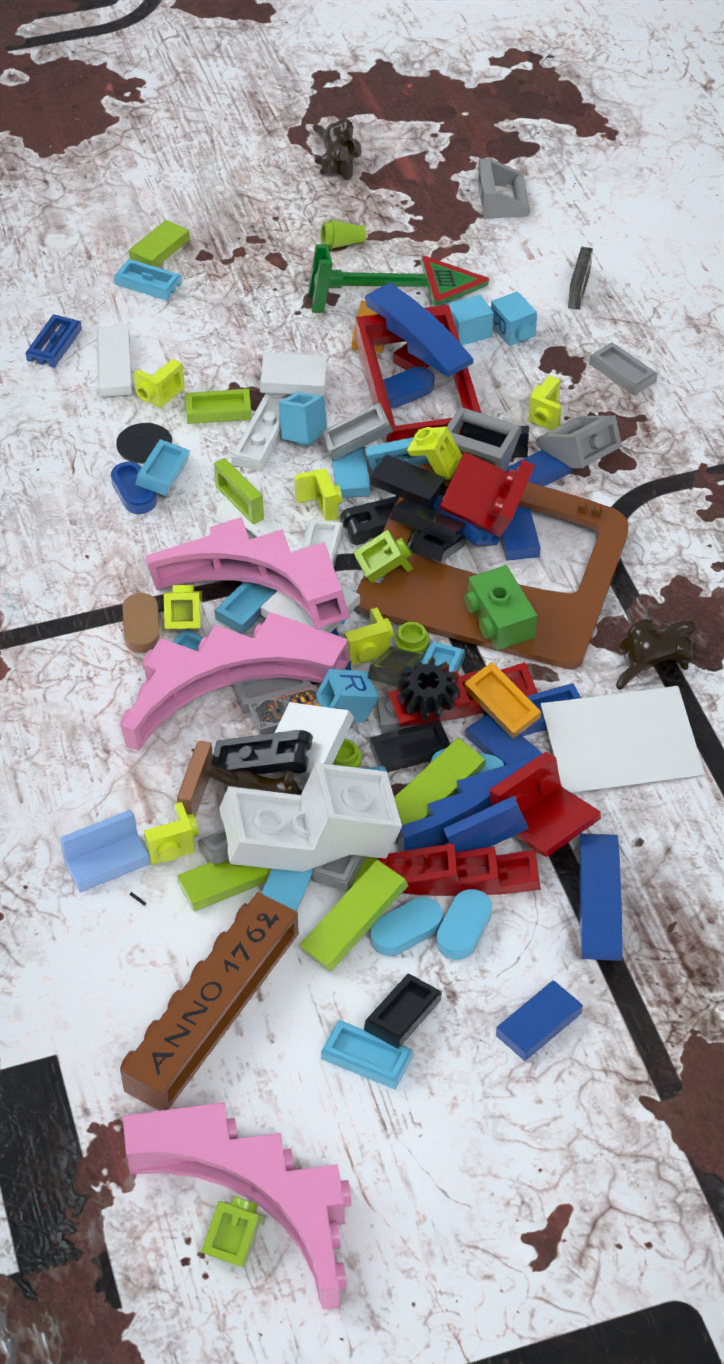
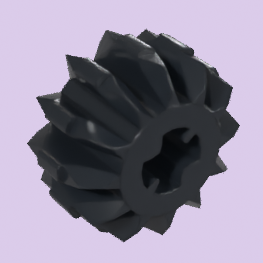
M433 656L428 660V664H423L422 661L416 658L414 668L404 666L402 670L403 678H399L397 681V690L400 692L398 695L399 703L401 705H408L407 712L410 716L420 711L424 722L428 718V713H434L440 720L443 716V709L452 711L455 706L453 699H458L460 695V688L456 685L458 683L456 672H449L447 661L436 666Z

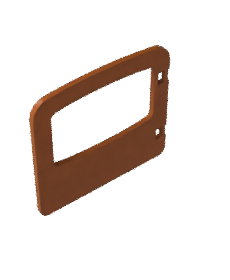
M429 463L418 466L435 473ZM451 479L446 480V487L443 491H447ZM528 482L518 504L519 507L545 513L590 528L598 533V537L581 584L576 592L563 593L519 584L537 614L535 638L497 651L572 670L580 667L586 656L627 540L629 524L626 517L615 508ZM399 497L395 505L402 501L404 498ZM389 516L383 532L389 530L396 540L402 537L408 545L415 529L391 520ZM412 552L413 555L408 559L414 569L410 572H407L402 565H399L385 575L382 584L377 582L371 583L365 575L361 579L356 593L360 594V604L355 608L359 613L370 616V609L377 607L383 619L388 618L390 622L401 625L407 622H417L423 625L427 632L496 650L491 640L483 637L475 613L471 614L468 611L464 601V594L467 593L468 577L477 575L476 573L452 567Z

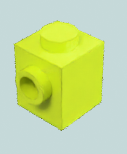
M172 585L173 592L164 593L165 629L203 627L202 591H194V585Z

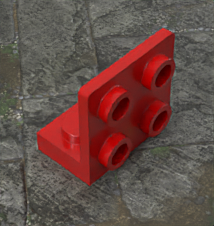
M463 453L440 504V509L501 537L513 519L535 465L522 460L516 471L510 468L507 472L469 453Z
M544 752L489 789L492 806L514 796L529 827L528 830L514 837L544 857L551 855L601 819V812L561 786L556 757L548 752Z

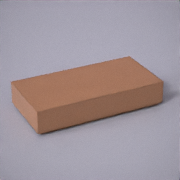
M199 740L196 743L177 795V803H183L187 815L193 813L196 817L210 778L207 767L211 765L213 758L211 742Z

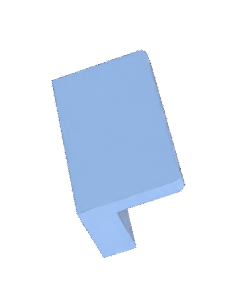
M131 810L60 838L65 866L79 893L151 864L149 853L137 833L135 816Z

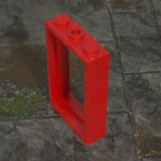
M449 304L426 307L425 309L460 343ZM379 314L356 317V342L372 403L375 405L380 402L393 432L382 437L383 443L415 437L418 430L426 427H447L452 418L395 425L374 346L406 341L389 331L386 318ZM468 367L452 375L461 407L481 413ZM462 425L461 431H460V433H459V435H462V436H463V425Z

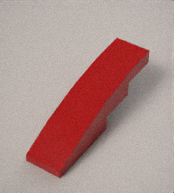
M526 662L501 669L525 696L538 693ZM480 670L459 676L458 671H454L458 676V683L456 685L460 688V695L458 699H453L455 706L452 711L443 709V716L440 718V722L487 713L464 688V683ZM399 690L388 692L400 727L421 725L439 720L434 713H428V718L424 722L420 711L410 716L407 712L408 705H401L399 703Z
M454 844L389 853L386 859L378 858V861L406 879L408 887L402 892L403 894L457 896L462 891L474 889L482 891L486 895H500L541 890L535 850L497 855L495 847L456 852Z

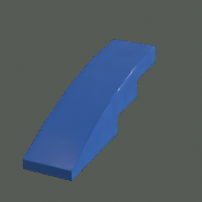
M388 283L365 295L366 307L386 318L387 329L407 341L408 352L447 377L473 364V357L429 311L393 284Z
M527 759L458 780L456 795L428 803V817L402 825L398 834L399 852L447 844L449 840L443 828L491 807L492 802L489 789L528 764Z
M581 833L579 836L581 959L622 961V903L618 835Z

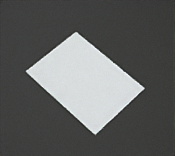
M678 686L541 703L554 757L557 760L561 784L563 788L571 793L705 775Z

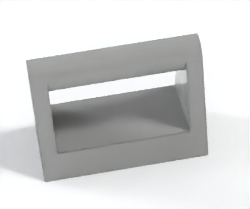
M479 159L478 188L484 219L528 216L531 211L524 174L495 160ZM514 185L516 199L496 191L495 186Z
M459 407L447 426L462 455L463 453H469L504 471L508 468L522 431V426L463 407ZM466 422L507 435L499 448L459 435L463 423Z
M616 415L578 416L536 439V444L540 449L570 468H583L622 447Z

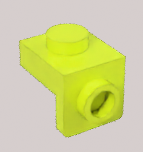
M549 375L541 385H537L533 389L529 404V422L548 430H553L560 426V379Z
M327 468L296 474L294 476L296 501L301 503L316 499L325 521L338 519V505L342 504V494L339 485H333Z
M377 607L370 609V625L344 632V638L348 639L351 666L390 654V639L394 637L393 628L388 618L383 619Z
M182 802L174 804L175 822L144 830L146 850L149 853L151 865L163 861H173L180 856L195 852L193 837L199 835L197 822L193 813L186 814Z

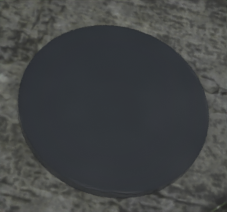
M138 423L125 428L118 435L116 447L118 453L124 459L134 463H145L160 439L172 443V437L163 426L154 423Z

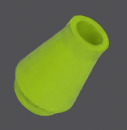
M329 219L328 222H322L320 232L321 243L328 244L329 249L365 243V226Z

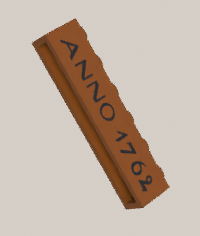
M259 892L255 894L248 904L244 903L239 908L234 923L227 932L223 931L218 935L214 942L213 950L205 961L200 960L195 965L190 980L182 990H177L172 995L165 1013L159 1020L152 1021L148 1026L144 1040L135 1051L131 1050L124 1057L120 1066L124 1092L158 1111L169 1110L299 935L297 911Z

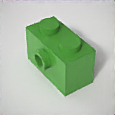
M507 565L468 577L467 593L464 594L466 607L471 614L475 613L479 620V627L483 637L491 640L496 651L535 638L537 614Z

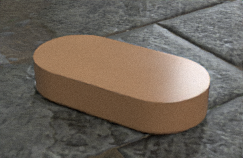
M147 593L133 594L126 598L123 603L125 645L133 652L146 653L150 649L153 650L160 639L158 603L152 595Z

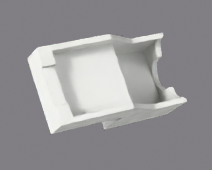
M315 763L301 795L228 786L219 807L221 821L224 822L228 842L229 862L235 865L305 872L348 855L386 859L402 828L386 771Z

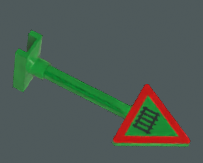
M316 244L307 294L308 297H313L312 313H324L328 288H342V286L382 287L391 283L396 287H427L433 305L439 306L487 286L490 279L425 255L421 257L420 261L424 274L357 273L332 270L333 263L328 244Z

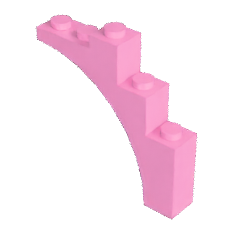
M240 517L209 527L211 532L209 536L145 556L156 590L172 587V585L199 581L236 580L256 583L278 590L295 600L307 612L315 629L350 618L325 542L290 552L283 529L249 540L243 518Z
M272 612L268 614L263 624L259 623L257 625L253 638L215 625L209 636H205L201 640L198 651L160 638L154 649H150L143 660V669L145 670L147 681L142 684L132 709L126 710L121 720L120 726L126 746L139 751L154 730L175 711L204 694L232 685L234 682L249 679L287 678L308 680L321 684L329 669L345 670L350 661L348 639L318 628L315 629V627Z
M225 1102L123 1116L125 1149L130 1175L166 1173L196 1177L227 1187L258 1204L259 1207L283 1227L300 1249L314 1277L322 1310L340 1308L339 1290L347 1289L344 1263H335L333 1249L341 1248L338 1225L345 1224L344 1207L352 1206L349 1180L340 1181L338 1164L294 1170L291 1148L283 1149L281 1133L238 1139L235 1118L227 1119Z

